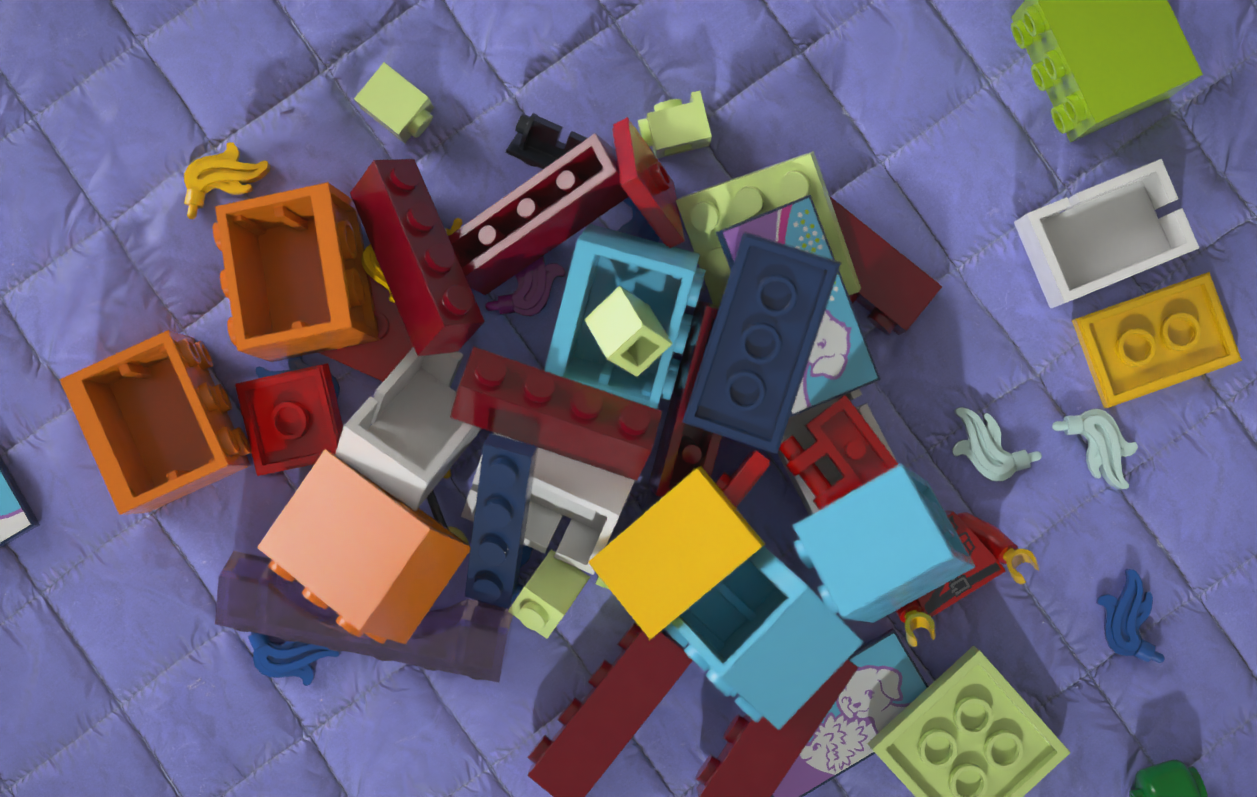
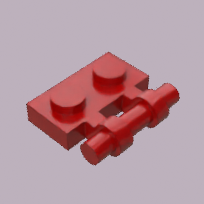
M846 395L842 396L804 425L816 442L804 450L794 435H791L781 443L779 448L789 461L786 467L795 477L799 474L815 495L812 501L819 510L846 496L852 490H857L899 466ZM825 454L843 476L832 485L815 464Z

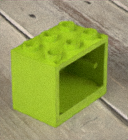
M1025 0L1011 16L1013 21L1011 23V31L1014 40L1021 49L1026 48L1033 63L1031 66L1033 80L1041 91L1046 90L1053 105L1051 109L1053 122L1060 133L1067 134L1070 143L1172 97L1203 75L1168 0Z

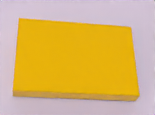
M1210 272L1072 320L1103 408L1124 403L1242 361Z
M698 467L590 559L588 563L649 639H652L763 547L765 543L702 467Z

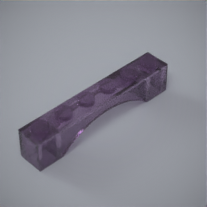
M233 551L218 576L215 625L234 628L240 632H254L279 637L289 642L298 641L323 646L333 651H347L372 656L382 661L411 664L426 670L455 673L475 680H489L498 683L500 681L508 652L514 617L508 612L509 609L477 600L466 599L446 608L429 611L406 644L389 639L384 644H381L365 633L362 637H357L342 628L336 622L339 616L336 611L329 606L327 609L320 608L302 595L305 586L296 579L290 582L273 572L268 567L271 562L270 558Z

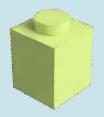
M383 62L354 98L364 112L404 144L411 136L418 138L433 119V115L430 112L434 109V106L429 97L385 62Z
M621 286L612 292L584 319L606 358L636 377L673 344L650 306Z
M550 550L508 610L524 626L538 632L546 639H548L590 578L580 569L554 558L556 552Z

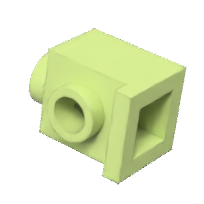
M701 91L692 92L690 103L682 104L681 99H672L658 103L654 106V112L647 113V118L637 120L640 135L649 147L652 146L657 159L710 146L712 135Z

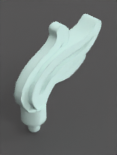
M963 407L954 410V413L961 418L965 426L968 440L956 442L952 453L954 456L961 454L967 456L984 477L992 481H1004L1010 478L1016 471L1030 468L1031 462L1041 459L1042 455L1039 451L1027 454L1025 449L1014 453L1003 450L1000 427L990 414L984 413L983 415L987 422L985 427L982 419L974 411Z
M1091 409L1081 415L1065 416L1063 421H1057L1052 424V428L1055 431H1064L1066 435L1081 434L1087 439L1086 462L1094 478L1099 479L1102 474L1106 482L1116 489L1129 488L1128 482L1123 477L1121 457L1133 455L1138 446L1136 442L1128 443L1125 441L1111 415L1104 410Z

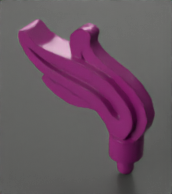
M542 256L515 275L518 281V288L513 294L498 296V301L487 302L485 305L486 310H499L500 315L517 313L530 317L540 313L548 302L553 281L556 277H564L565 269L557 263L545 265V259Z

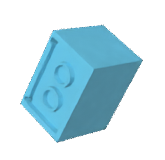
M588 224L577 239L544 371L655 409L658 408L660 398L670 400L681 361L673 359L672 355L673 352L683 354L693 315L684 313L685 307L688 305L696 308L706 271L697 267L700 254L677 247L669 248L659 242ZM619 286L650 306L673 343L638 377L606 358L584 320Z
M902 464L793 525L800 538L794 542L800 558L809 569L815 566L824 583L818 587V590L825 605L832 614L839 612L841 617L846 619L874 623L976 567L928 481Z
M764 546L664 628L681 646L685 647L690 643L684 651L704 671L709 670L706 676L726 696L731 694L735 697L737 693L740 695L735 702L756 723L764 716L778 730L863 643L836 614H832L825 603L802 580Z

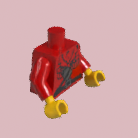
M946 510V515L976 567L896 610L901 622L905 623L907 642L910 646L917 647V640L913 631L920 627L927 629L934 640L936 636L935 624L931 617L1004 573L1006 570L1002 564H1007L1010 575L1018 584L1026 583L1024 577L1016 571V568L1019 564L1026 562L1032 564L1039 571V565L1034 554L1027 549H1018V546L996 526L968 512L956 514L954 511Z

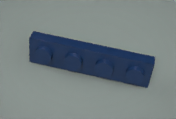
M489 433L483 444L465 597L509 609L515 601L538 446Z

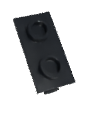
M532 113L531 116L522 114L515 128V131L518 133L505 153L522 160L527 165L545 169L586 140L587 137L571 131L566 144L559 141L563 129L562 126L539 117L535 113Z

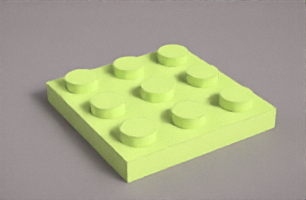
M814 151L682 196L676 200L695 253L700 254L698 260L699 267L706 270L704 280L714 305L720 306L731 273L716 232L807 195H811L835 260L842 262L839 271L848 295L860 291L861 287Z
M974 645L867 743L915 797H1024L1071 753L985 655Z

